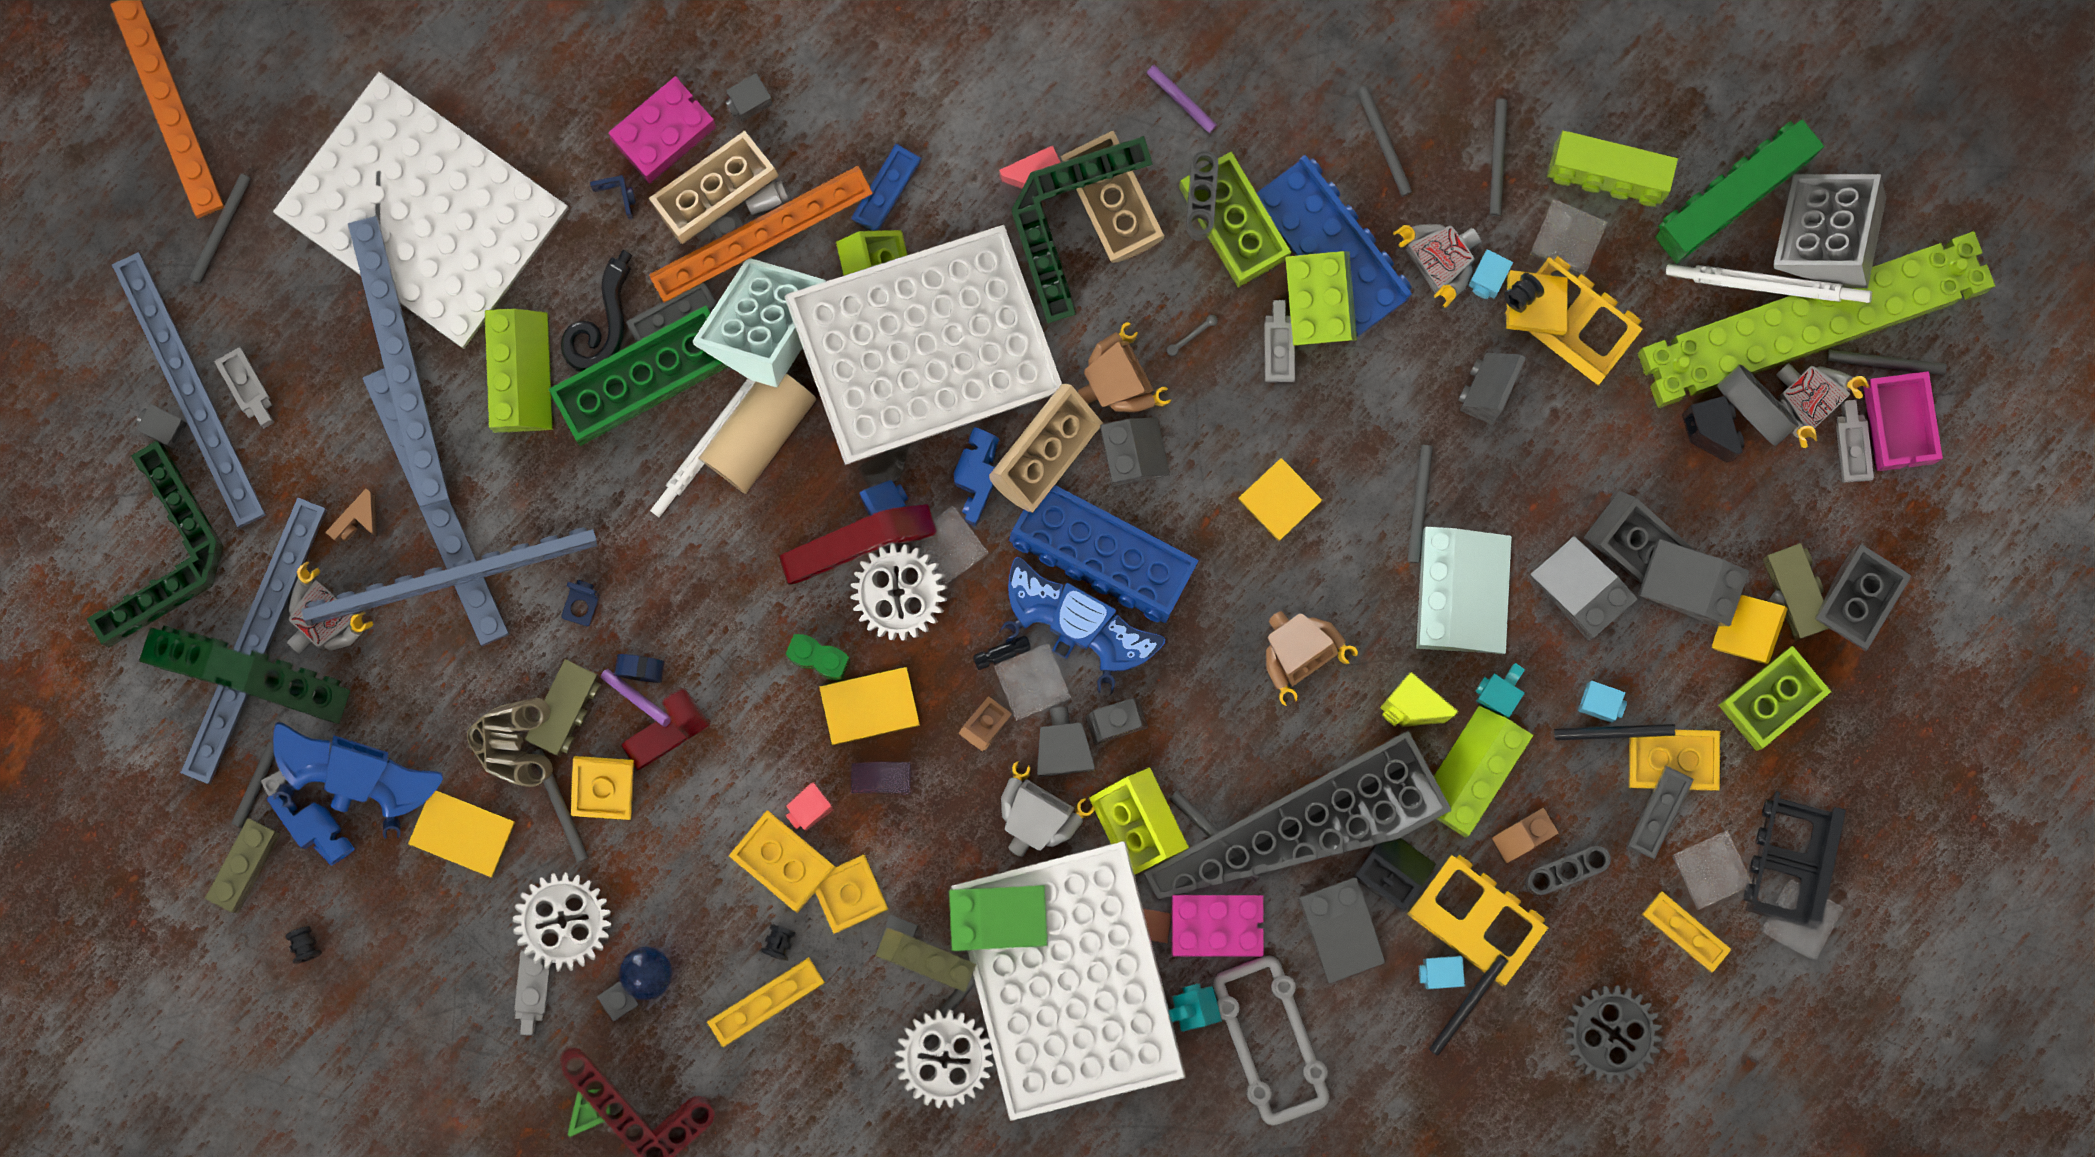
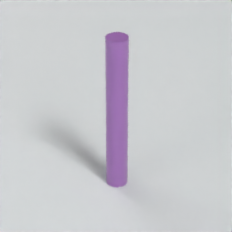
M1155 65L1147 71V74L1209 134L1217 127V124Z
M609 669L603 671L601 679L663 727L670 724L671 718L668 714L620 677L615 676Z

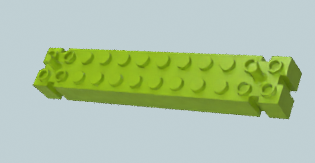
M1973 231L1952 239L1945 245V249H1943L1942 243L1872 267L1868 288H1852L1872 291L1870 303L1844 299L1841 302L1791 295L1677 335L1671 341V346H1667L1666 341L1663 340L1643 347L1639 351L1638 356L1645 375L1652 373L1654 375L1655 382L1650 388L1657 407L1661 408L1680 401L1686 395L1685 391L1689 390L1692 397L1718 388L1717 384L1739 365H1743L1752 375L1951 306L1962 298L1961 294H1963L1965 300L1989 292L1995 287V283L1988 265L1980 266L1977 260L1983 252L1975 232Z

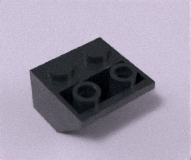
M1726 396L1693 404L1682 414L1690 443L1726 463L1732 462L1743 453L1742 448L1745 447L1741 431H1736L1733 422L1736 419L1735 409L1731 402H1727Z
M1399 838L1376 844L1353 878L1356 877L1358 882L1399 912H1404L1422 888L1436 863Z

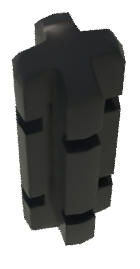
M1022 636L1015 639L1013 643L1009 641L988 649L989 652L977 653L973 656L977 669L982 670L989 667L991 663L995 665L1016 657L1017 653L1021 655L1029 652L1031 646L1028 638Z

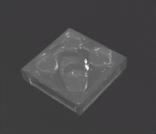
M1553 199L1530 254L1545 261L1549 256L1555 259L1558 255L1571 265L1568 271L1585 276L1608 222Z
M954 506L934 519L937 534L922 540L906 542L912 551L915 548H920V558L930 554L929 565L933 563L939 564L934 571L935 574L945 575L938 581L939 585H948L989 554Z
M1049 643L993 665L1016 721L1071 699Z
M1728 830L1672 855L1697 910L1746 888L1747 883H1752Z
M1789 879L1775 906L1791 910L1795 909L1801 884L1793 879ZM1827 899L1823 922L1816 930L1768 917L1761 932L1815 961L1844 908Z

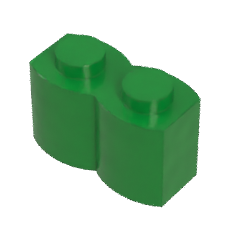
M803 634L793 635L785 653L793 664L804 669H815L821 676L834 681H841L850 663L849 657L842 650L832 646H821L815 639Z

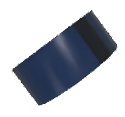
M618 654L614 675L631 680L662 683L665 662L644 656Z

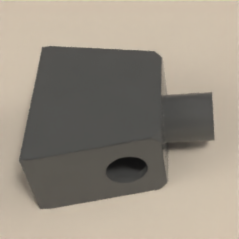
M1136 698L1096 709L1085 716L1094 745L1148 728L1140 700Z
M1068 707L1051 708L1052 726L1040 727L1038 777L1094 771V763L1082 723L1070 724Z

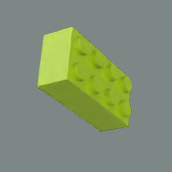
M1562 130L1554 145L1547 177L1554 178L1553 182L1560 185L1579 184L1582 185L1583 190L1589 192L1603 190L1611 192L1610 195L1617 199L1632 197L1639 199L1640 204L1656 206V204L1661 205L1671 191L1678 158Z
M1229 152L1218 159L1214 224L1208 238L1239 288L1286 261V257L1290 256L1291 251L1233 153ZM1208 164L1199 169V171L1203 173L1212 170V165ZM1190 175L1180 180L1179 189L1187 202ZM1197 190L1194 193V197L1201 202H1205L1210 198L1206 190ZM1199 218L1198 221L1204 230L1207 229V222Z

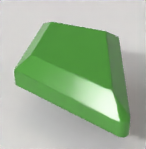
M597 1089V1090H587V1091L593 1093V1092L599 1091L600 1089ZM579 1092L568 1131L569 1137L605 1122ZM610 1105L606 1109L608 1114H611Z

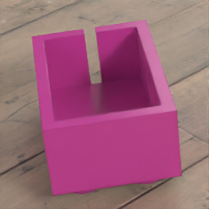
M675 76L608 132L611 141L650 184L712 132L716 125L714 119L697 100L694 101L693 95Z
M1929 371L1868 380L1870 388L1865 386L1863 388L1876 470L1900 469L1907 465L1909 467L1930 465L1942 460L1943 456Z
M1172 895L1171 957H1262L1263 929H1257V924L1263 923V895Z

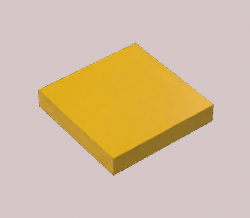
M1510 270L1507 279V290L1512 289V285L1520 281V276L1523 273L1529 272ZM1529 273L1542 284L1544 295L1536 298L1531 305H1526L1527 308L1522 313L1515 311L1507 304L1506 329L1564 336L1567 332L1568 277Z
M1282 458L1238 498L1278 541L1286 536L1322 501Z
M1741 595L1731 625L1718 626L1711 647L1717 651L1769 665L1788 609L1779 604Z
M574 756L571 816L631 820L634 760Z
M865 855L837 866L815 892L834 934L889 910Z

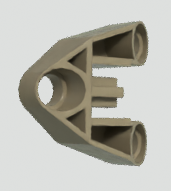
M531 698L497 706L483 715L468 729V743L486 772L513 784L527 787L537 786L552 775L553 767L550 760L543 755L520 751L523 737L520 736V733L513 732L535 729L549 719L550 708L543 699ZM530 706L538 708L541 713L540 720L531 717L529 714ZM477 730L481 733L483 742L477 737ZM532 763L542 767V777L536 776L533 773Z

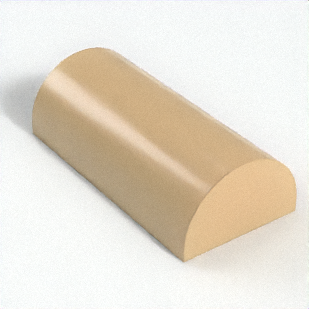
M743 131L649 197V200L681 244H684L778 177V174L749 135Z
M1111 131L1060 157L1062 161H1067L1119 144L1115 132ZM1133 171L1076 189L1112 263L1134 257L1164 239L1165 236Z
M785 374L777 388L755 382L698 459L746 494L815 403L816 397L788 374Z
M1060 385L989 474V478L997 490L1012 503L1026 511L1034 512L1099 430L1100 425L1103 424L1072 385Z

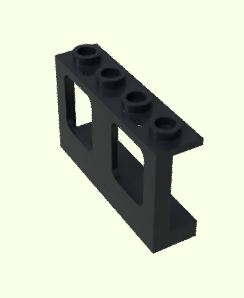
M1776 791L1770 800H1765L1762 816L1766 817L1764 828H1759L1755 842L1760 847L1758 856L1753 855L1749 872L1754 873L1752 883H1747L1743 900L1748 901L1746 911L1816 930L1823 922L1846 810L1834 807L1829 812L1780 799V792ZM1776 813L1812 823L1813 829L1807 853H1799L1770 844ZM1764 869L1788 874L1800 879L1801 885L1795 909H1786L1757 900Z

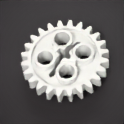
M892 544L890 553H888L885 547L879 549L880 557L870 553L871 563L860 562L861 566L865 569L864 572H854V575L860 579V582L851 584V587L858 589V594L850 597L851 599L859 600L860 604L855 606L853 610L863 611L864 614L860 617L859 621H870L867 630L871 631L876 627L879 628L878 637H883L888 631L889 640H895L897 633H899L901 640H907L908 632H910L913 638L919 637L918 628L924 632L929 631L927 621L933 624L938 622L933 615L934 612H944L938 606V602L947 601L946 597L940 595V591L947 589V586L939 585L938 581L945 575L935 574L934 571L939 564H928L931 557L930 554L919 557L920 548H915L910 554L909 545H903L901 552H899L897 545ZM895 566L899 567L898 581L894 572ZM909 568H914L918 572V580L914 584L908 583L905 577ZM881 571H885L889 576V583L885 587H881L877 583V575ZM898 586L900 589L905 590V595H901L900 599L899 596L893 595V590L898 589ZM913 597L918 598L922 604L921 610L917 614L912 613L909 609V602ZM885 600L889 601L892 605V613L888 617L883 616L880 612V605ZM900 603L902 611L904 612L903 619L899 617Z
M564 873L562 881H558L556 875L552 874L550 883H547L541 877L540 888L532 884L529 885L532 893L531 896L524 893L521 894L525 905L516 904L515 909L522 913V915L513 916V921L521 924V926L514 928V934H523L517 941L518 946L528 945L524 951L525 956L533 952L535 953L533 963L536 964L541 959H544L545 969H548L552 962L556 963L557 971L561 970L562 963H566L570 971L573 970L574 961H577L583 967L585 965V956L592 960L595 959L593 949L603 950V945L599 942V939L608 940L609 935L602 931V929L611 928V922L603 920V918L610 916V910H601L607 903L606 898L596 899L600 893L599 888L592 892L589 891L591 881L588 880L583 885H580L579 875L574 878L573 882L568 880L567 873ZM577 898L582 902L583 906L578 911H571L565 904L569 899ZM541 904H548L552 907L553 912L548 917H541L537 914L536 908ZM582 915H588L589 917L587 920L568 921L566 928H561L560 924H552L558 922L559 916H564L565 920H572ZM537 924H552L542 929H536L535 927ZM577 927H583L588 931V937L584 940H576L571 935L572 930ZM546 933H554L558 936L559 941L554 946H546L542 943L541 939Z
M936 1009L935 1018L933 1019L925 1012L923 1013L925 1022L921 1024L918 1020L913 1019L916 1027L914 1031L905 1028L904 1030L909 1036L908 1039H898V1042L904 1046V1050H897L895 1054L903 1057V1060L895 1063V1066L905 1070L898 1077L900 1080L909 1079L904 1088L910 1090L915 1087L913 1097L917 1099L924 1094V1104L926 1105L930 1103L932 1098L935 1099L937 1108H940L943 1100H946L948 1106L952 1108L953 1099L955 1098L961 1104H965L963 1095L967 1093L974 1098L975 1094L972 1088L975 1086L983 1089L984 1086L979 1081L980 1078L990 1077V1075L983 1071L984 1067L993 1066L992 1062L985 1060V1056L991 1055L993 1051L983 1047L990 1040L988 1037L979 1038L984 1029L978 1027L973 1030L972 1027L975 1020L971 1018L964 1023V1013L962 1012L957 1015L956 1019L953 1018L951 1009H948L945 1017H942L940 1011ZM929 1034H936L939 1038L938 1045L934 1049H926L923 1046L924 1038ZM960 1037L967 1038L968 1048L962 1053L955 1052L953 1049L954 1041ZM943 1051H946L952 1058H969L970 1063L963 1064L946 1061L945 1065L942 1066L941 1062L937 1059H921L917 1055L919 1053L942 1056ZM925 1064H931L935 1068V1073L930 1079H922L919 1075L920 1068ZM957 1067L963 1068L965 1073L963 1080L958 1083L951 1082L949 1074L952 1069Z

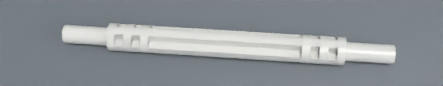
M1668 264L1666 268V275L1694 279L1696 283L1841 302L1844 299L1870 303L1872 299V291L1844 288L1843 284L1697 265L1695 268Z
M747 378L666 484L668 488L650 510L654 515L660 518L676 495L680 496L705 464L698 457L756 381Z

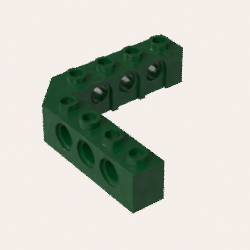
M1145 136L1063 161L1029 174L1011 211L1047 323L1076 315L1077 311L1041 200L1153 165Z
M157 440L134 453L131 457L138 469L147 476L154 490L152 492L154 496L163 503L169 514L167 516L168 520L177 527L184 541L182 543L190 558L176 565L175 570L158 580L152 579L149 581L150 585L135 594L125 595L123 601L108 610H100L87 618L100 643L108 648L211 588L223 549V544L165 446Z
M163 625L162 630L151 627L149 629L139 662L162 670L225 686L336 724L340 723L351 690L340 687L341 681L324 675L323 679L320 680L316 678L317 672L300 667L299 672L292 670V663L276 659L275 663H271L268 661L269 655L253 650L250 655L227 648L229 643L212 637L193 634Z

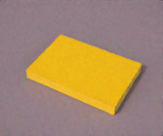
M907 667L819 687L832 745L920 726Z
M1675 729V736L1629 738V788L1654 789L1666 765L1694 779L1689 790L1719 791L1720 731Z
M435 791L425 802L408 844L493 878L515 822Z
M768 810L729 854V857L796 913L802 909L836 868Z

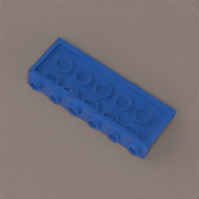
M1304 155L1298 163L1256 194L1282 238L1296 256L1340 251L1350 252L1356 333L1359 337L1409 300L1412 295L1410 291L1412 286L1404 275L1398 276L1392 268L1394 263L1385 251L1380 252L1374 245L1376 239L1369 229L1361 228L1356 221L1358 216L1350 205L1345 206L1338 198L1341 194L1337 187L1331 181L1327 183L1321 176L1323 171L1317 161L1313 158L1309 160Z
M1056 485L1053 486L1033 513L1023 510L1009 538V541L1013 543L1012 545L1017 550L1023 553L1030 552L1038 556L1039 560L1047 566H1057L1065 570L1066 575L1077 581L1084 580L1091 584V587L1098 593L1104 595L1108 593L1118 598L1120 604L1127 608L1135 607L1141 610L1148 619L1154 622H1167L1199 561Z

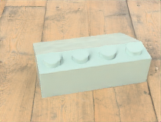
M749 258L745 260L693 340V344L748 379L777 388L803 348L784 296L826 282V280Z
M1424 528L1421 548L1416 649L1506 654L1511 536L1456 528Z

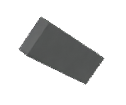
M703 282L666 302L652 307L626 321L636 342L705 305L711 312L717 303L706 283Z
M1665 765L1626 846L1655 860L1694 779Z

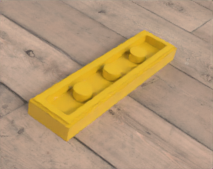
M808 957L707 1021L721 1046L725 1047L825 982Z

